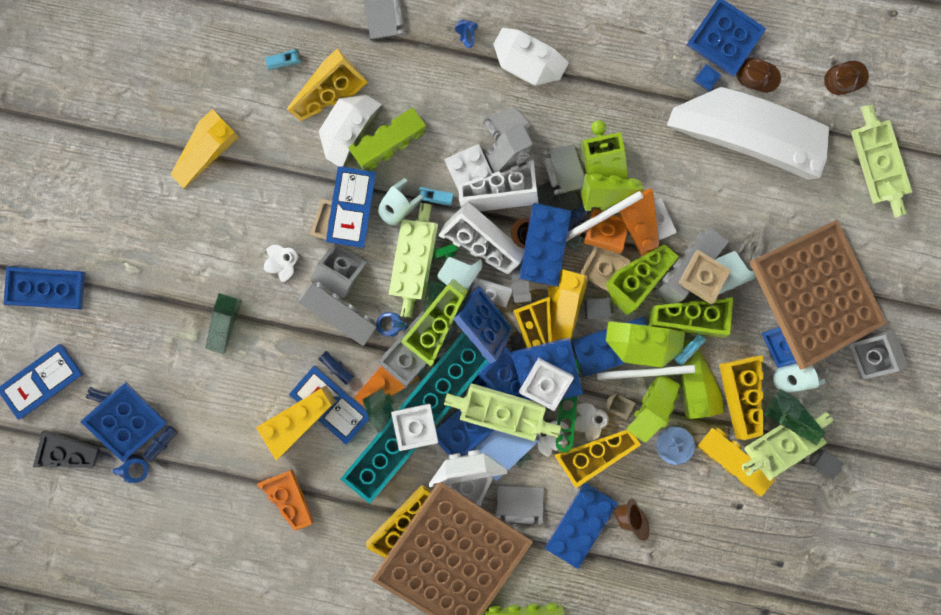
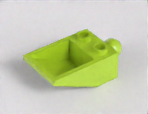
M602 120L594 121L591 125V131L596 137L580 142L586 173L589 175L591 173H598L604 177L618 176L621 179L628 180L622 133L604 135L606 124ZM607 143H612V144H613V148H612V149H608V148H607V146H608ZM590 146L594 147V153H590Z

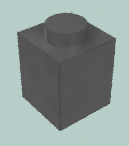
M610 298L584 300L586 319L609 318L611 313H614L613 302H610Z
M822 449L812 453L808 465L825 477L833 480L844 465L840 460Z

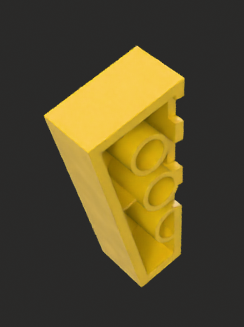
M763 355L750 356L719 364L736 439L747 440L763 436Z
M326 385L257 426L256 429L274 459L277 461L336 400Z
M712 428L697 447L717 464L720 463L722 468L729 474L736 476L741 484L752 489L753 494L757 497H762L776 478L769 481L760 469L750 476L747 475L745 472L749 468L743 471L742 465L752 458L741 451L743 447L737 442L727 440L725 438L727 435L722 430Z
M624 430L572 448L568 453L561 452L554 456L574 487L577 488L641 444L633 434Z
M421 485L366 541V548L386 558L432 490Z

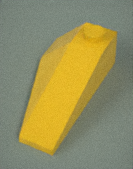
M337 48L323 61L288 106L287 110L301 122L321 112V109L331 104L332 106L335 105L339 99L355 95L368 81Z
M212 109L198 122L170 175L185 189L239 136Z
M561 269L558 286H549L548 297H550L552 342L565 338H570V342L572 341L589 276Z

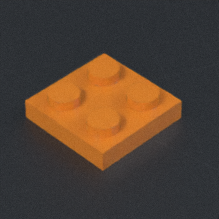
M594 208L590 219L604 211ZM614 214L589 228L584 243L621 254L628 229L622 217Z

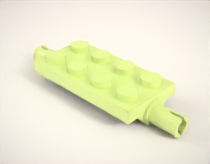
M874 105L864 106L861 110L866 123L865 127L853 130L851 134L872 203L875 204L885 200L890 201L894 217L905 215L907 212L902 197L905 194L912 193V189L891 121L880 122L877 119Z
M420 203L418 220L401 221L389 295L400 296L403 299L400 316L412 318L414 302L417 299L425 300L438 224L429 222L432 205Z
M472 383L470 384L467 397L462 398L447 393L444 402L445 406L461 409L460 420L535 441L537 434L540 433L558 438L561 429L560 425L544 421L545 406Z
M802 412L745 447L744 450L752 459L742 465L743 471L749 468L745 473L750 476L760 469L768 480L771 481L827 443L822 437V430L833 423V418L830 417L826 420L825 418L829 416L828 413L822 414L817 419H808Z

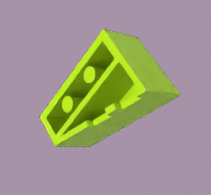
M591 173V175L585 174L580 195L585 211H591L592 207H601L600 209L605 211L608 207L618 204L638 191L644 192L642 182L635 178L627 180L621 179L618 176L604 177L598 173Z
M666 375L657 376L650 384L641 401L643 404L640 411L637 410L634 414L636 419L628 425L626 430L646 443L661 427L665 428L670 421L668 416L675 408L673 403L679 397L677 392L680 385Z

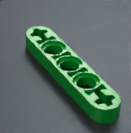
M575 360L576 366H577V370H578V374H579V372H580V366H579L578 361ZM577 396L562 399L559 402L557 425H560L564 419H568L572 423L569 429H560L561 433H571V436L567 435V442L570 445H566V448L563 449L562 445L559 444V442L563 441V434L556 438V448L562 453H568L573 448ZM564 401H571L573 408L571 410L563 409L562 404Z

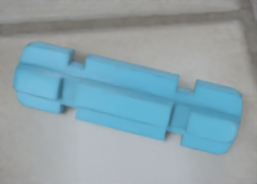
M698 334L675 357V362L682 366L706 342V339L701 334Z

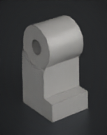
M521 267L514 268L511 271L513 304L532 301L528 281L519 279Z

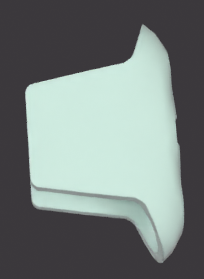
M405 178L389 189L378 207L380 218L391 226L397 225L423 199V196L420 194L410 203L400 192L407 182ZM386 205L391 206L394 213L389 212Z
M735 251L715 259L731 270L719 294L756 278L754 271L747 269Z
M449 257L438 273L437 279L445 286L452 279H455L468 290L482 268V260L480 259L473 265H468Z
M794 363L780 367L773 372L774 385L783 393L815 389L825 383L824 378L818 379V375L812 365L800 370L798 364ZM789 375H793L796 378V385H792L789 382Z

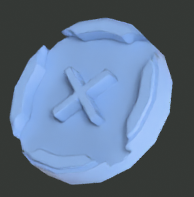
M673 426L664 429L659 434L656 441V449L659 456L665 462L679 465L689 461L693 456L695 443L690 432L684 428Z

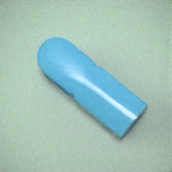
M294 49L265 57L268 70L300 64L302 61L298 56L299 50ZM291 56V60L286 61V57Z
M419 188L420 194L423 196L421 201L451 206L453 193ZM428 192L433 193V199L427 198Z

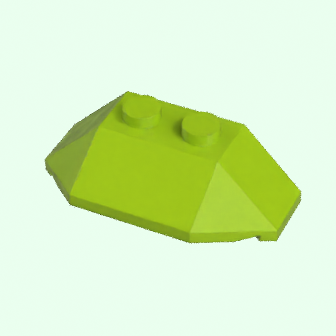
M608 322L605 341L624 363L663 368L682 352L685 332L637 324Z

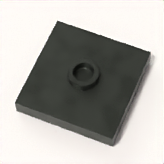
M550 181L537 188L538 204L571 212L581 206L573 191L555 195L554 191L560 189V187H552Z

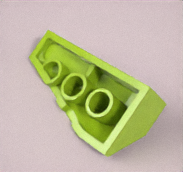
M663 244L643 257L618 269L606 283L613 303L626 315L633 312L679 256Z
M685 340L683 342V349L693 340ZM699 348L682 365H695V373L680 374L685 417L689 419L710 417L724 413L722 394Z

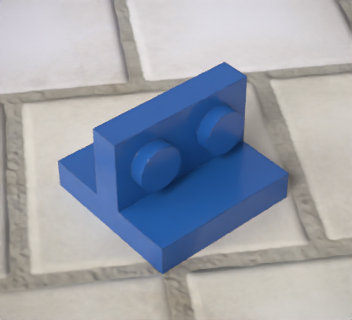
M780 326L762 333L777 368L797 363Z

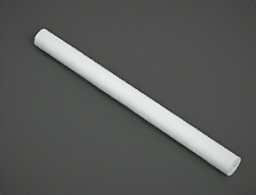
M638 191L567 233L566 242L643 198L642 193Z
M695 365L597 373L598 380L695 373Z

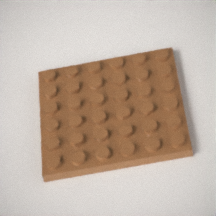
M838 219L749 261L800 370L813 365L886 324L884 316Z
M440 482L434 487L371 579L376 584L428 615H483L533 541L444 482Z

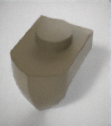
M619 394L611 395L607 399L608 411L628 421L636 403Z

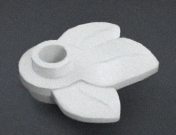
M278 244L271 245L266 249L270 257L264 264V270L268 273L278 272L281 282H285L294 274V265L297 263L298 254L293 248H283ZM286 254L290 256L289 261L286 259Z
M582 403L577 405L576 409L579 416L575 419V430L585 432L587 441L596 440L600 436L601 430L608 425L609 417L607 413L603 410H596L592 404ZM597 416L602 417L600 423H597L595 420Z
M557 420L551 423L557 425ZM561 422V428L569 429L566 423ZM537 434L536 439L539 441L538 449L543 455L549 457L553 449L558 451L555 443L556 437L547 434L545 436ZM564 436L563 441L559 442L563 449L568 445Z

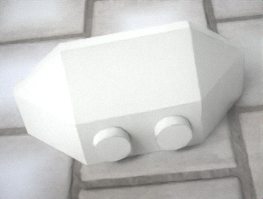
M502 28L493 44L501 68L534 86L559 81L569 64L554 48L520 30Z
M367 95L341 98L337 101L319 130L325 157L328 161L337 166H345L352 155L348 146L354 144L356 147L382 104Z
M480 450L468 451V455L461 456L460 453L450 454L449 458L444 461L430 481L429 486L435 487L440 482L451 484L507 474V468L485 452L480 453Z

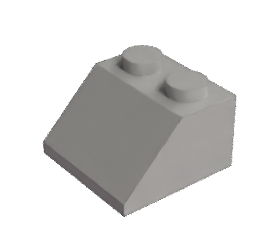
M333 244L317 263L311 279L315 282L318 281L327 289L345 298L365 268L367 261L340 245Z
M894 329L850 343L863 380L898 372L908 365Z

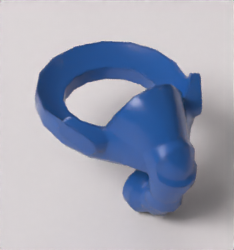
M462 19L455 25V31L460 34V41L464 43L466 48H472L475 42L474 30L478 28V25L472 21ZM468 29L471 34V43L468 39Z
M385 312L378 317L376 328L381 335L395 337L400 331L406 330L408 324L400 319L399 314ZM385 317L393 319L392 329L389 331H384L381 328V320Z
M129 458L121 466L114 468L112 472L114 475L122 477L125 482L138 483L146 479L149 467L146 461L142 459ZM134 463H140L144 467V474L139 478H133L129 475V467Z

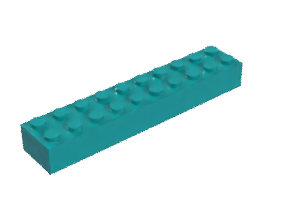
M463 331L398 410L430 404L436 426L451 408V406L444 405L447 393L460 397L477 377V373L489 361ZM391 417L340 480L371 504L416 448L399 451L393 418Z

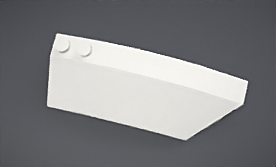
M719 87L673 108L667 123L668 127L698 140H704L741 152L807 180L820 178L827 160L828 126L772 102L723 87Z

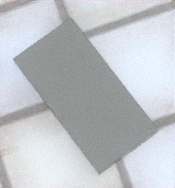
M429 305L377 362L406 388L427 363L401 343V341L430 307ZM451 326L443 345L456 332L457 329Z

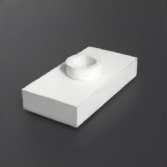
M661 198L654 201L658 241L677 233Z
M475 278L471 293L480 286L494 304L507 307L512 292L511 288Z

